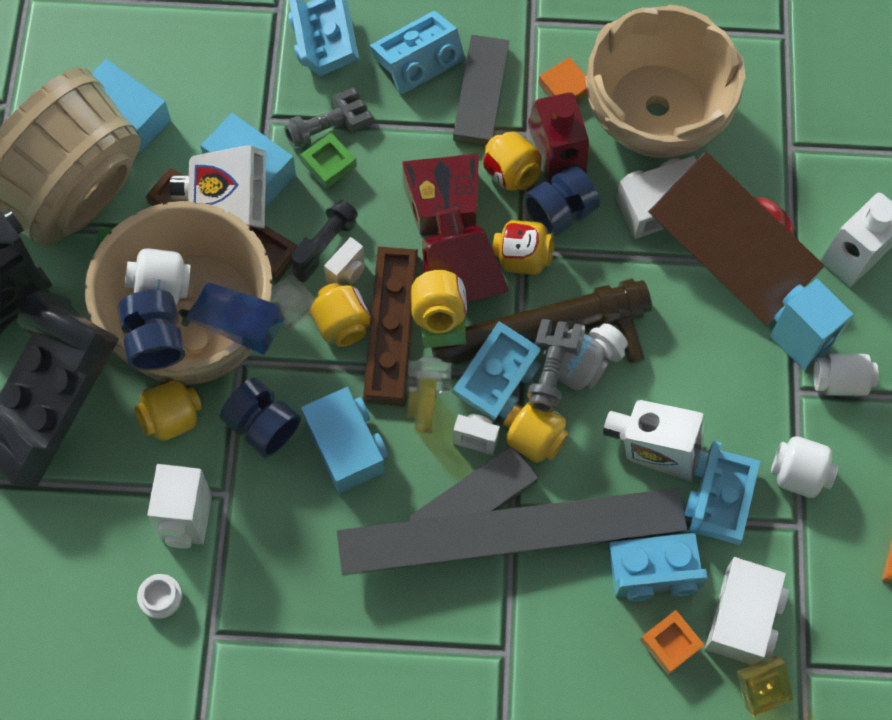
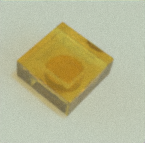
M420 378L418 392L410 391L408 417H415V432L432 433L437 379Z
M778 655L737 671L745 708L753 717L794 700L786 663Z

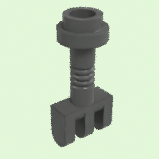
M350 88L333 95L332 105L334 110L305 122L300 116L291 118L289 124L284 126V131L292 147L300 146L304 148L311 144L310 136L332 126L344 123L350 134L373 124L375 118L370 111L365 112L367 105L363 100H358L360 94L356 88Z
M541 320L535 343L541 350L548 352L539 384H532L528 389L527 397L530 399L529 405L544 412H553L555 406L560 404L562 393L556 389V384L564 354L568 352L579 356L585 334V325L575 324L571 338H567L568 322L559 321L554 336H551L552 320Z

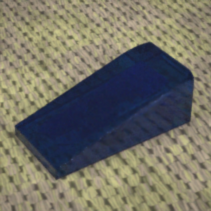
M211 282L206 283L186 317L187 320L262 355H265L285 320L282 307Z

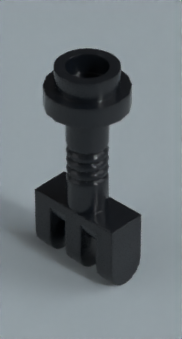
M344 200L332 203L326 210L329 220L312 240L305 237L293 251V278L296 282L303 283L309 279L319 267V256L341 230L349 232L354 228L357 223L358 213L350 203Z

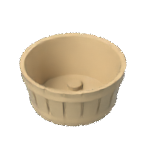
M74 68L51 79L42 88L29 96L0 127V210L3 213L10 209L24 229L22 234L26 235L31 241L46 246L59 242L64 237L78 232L93 221L109 205L128 179L141 145V138L137 134L135 126L124 117L106 93L103 84L87 68Z
M191 201L167 202L166 205L162 203L150 206L137 212L135 216H129L112 229V233L108 234L99 244L93 255L94 260L90 262L85 285L87 289H85V300L88 314L92 316L90 318L92 323L119 338L113 352L126 362L124 338L127 334L123 333L121 329L117 306L123 298L133 294L132 288H125L127 262H136L139 252L142 249L149 248L178 252L182 256L184 264L190 265L187 298L179 299L176 305L179 318L176 326L181 330L186 355L183 360L170 367L151 371L139 370L140 372L160 382L178 380L183 385L201 384L226 375L238 367L255 348L261 336L271 304L272 274L268 255L265 256L266 251L260 239L253 230H249V226L240 218L210 204L200 202L195 204V202ZM192 307L198 308L197 316L201 318L198 324L191 322L187 327L181 325L183 318L179 315V312L182 309L189 311Z

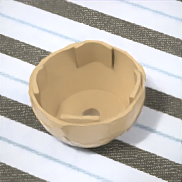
M671 4L663 7L639 8L621 16L612 23H607L600 30L595 41L596 44L589 57L587 75H585L587 96L598 123L609 136L625 148L644 156L658 158L676 157L703 147L714 140L730 124L741 101L742 88L746 79L744 59L727 33L715 25L708 16L683 6ZM650 104H660L666 109L667 113L655 116L649 113L646 107Z

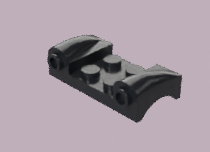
M10 209L3 213L0 210V335L11 322L18 318L20 304L27 296L41 290L49 292L48 288L53 286L39 265L35 266L19 236L24 229Z
M43 290L36 291L27 296L20 304L18 325L27 331L31 337L0 392V474L11 484L31 487L39 485L119 341L117 336L95 325L73 308L69 298Z

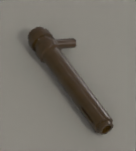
M631 278L620 281L617 287L611 288L610 285L594 288L591 294L466 326V344L431 347L436 365L444 363L445 366L474 359L498 321L532 343H535L541 320L549 319L552 320L551 336H554L559 321L568 322V331L573 329L575 324L585 325V329L604 323L612 326L618 325L619 331L628 342L625 351L629 364H634L645 360L633 320L641 319L644 313L652 311L651 296L644 280L635 282Z

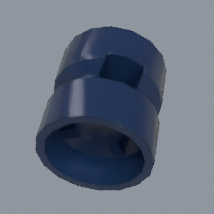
M569 165L551 178V184L543 182L524 195V204L532 221L542 223L547 228L548 234H553L556 237L572 226L573 219L581 221L598 210L600 199L595 186L587 174L578 166Z
M159 289L144 290L128 295L119 302L117 308L123 333L127 334L124 338V346L129 367L142 371L159 370L175 365L184 359L186 353L180 328L176 326L179 322L176 303L170 292Z
M251 378L241 384L224 403L219 417L236 434L242 435L246 433V443L263 458H268L279 451L293 436L300 424L301 416L284 401L274 402V392L258 378Z

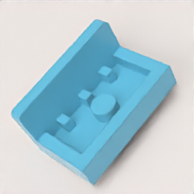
M289 0L291 12L288 14L291 27L295 31L297 40L294 50L302 66H307L316 75L321 77L360 60L348 0H312L308 3H305L303 0Z
M713 440L708 453L700 451L694 476L701 477L702 479L699 491H690L684 516L692 518L689 532L740 545L744 535L760 460L720 450L722 442Z

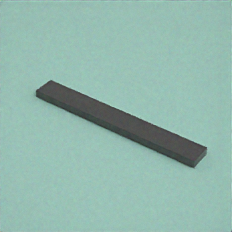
M680 488L342 529L337 530L336 533L342 576L684 533L687 531Z

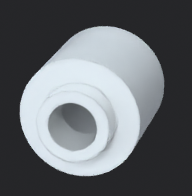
M827 353L825 358L815 359L813 371L814 387L816 391H825L826 395L868 396L871 387H877L878 365L876 362H871L869 354Z

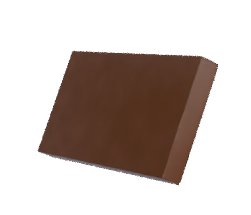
M704 152L647 211L764 325H768L785 306L782 301L791 290L799 284L805 287L825 267L817 257L707 152Z

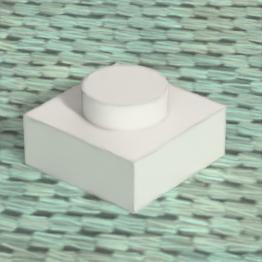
M350 237L324 265L325 278L328 285L331 283H340L341 286H345L347 283L353 284L363 273L365 268L363 246Z
M458 414L453 430V444L493 455L498 442L500 426L493 425L489 418L481 415L470 414L469 417Z

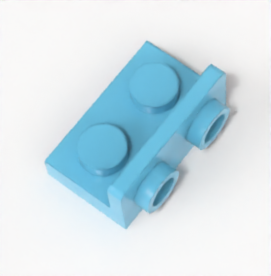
M435 10L370 45L373 58L392 74L396 90L401 94L414 89L465 60L457 28Z
M498 321L454 387L452 394L486 415L492 422L495 421L498 415L506 419L519 399L512 393L520 381L528 386L541 366L540 363L535 361L541 348Z
M695 533L609 542L608 552L615 597L627 596L628 601H644L653 598L654 593L671 591V596L673 597L689 596L698 592L697 588H702L708 579L706 569L701 568Z

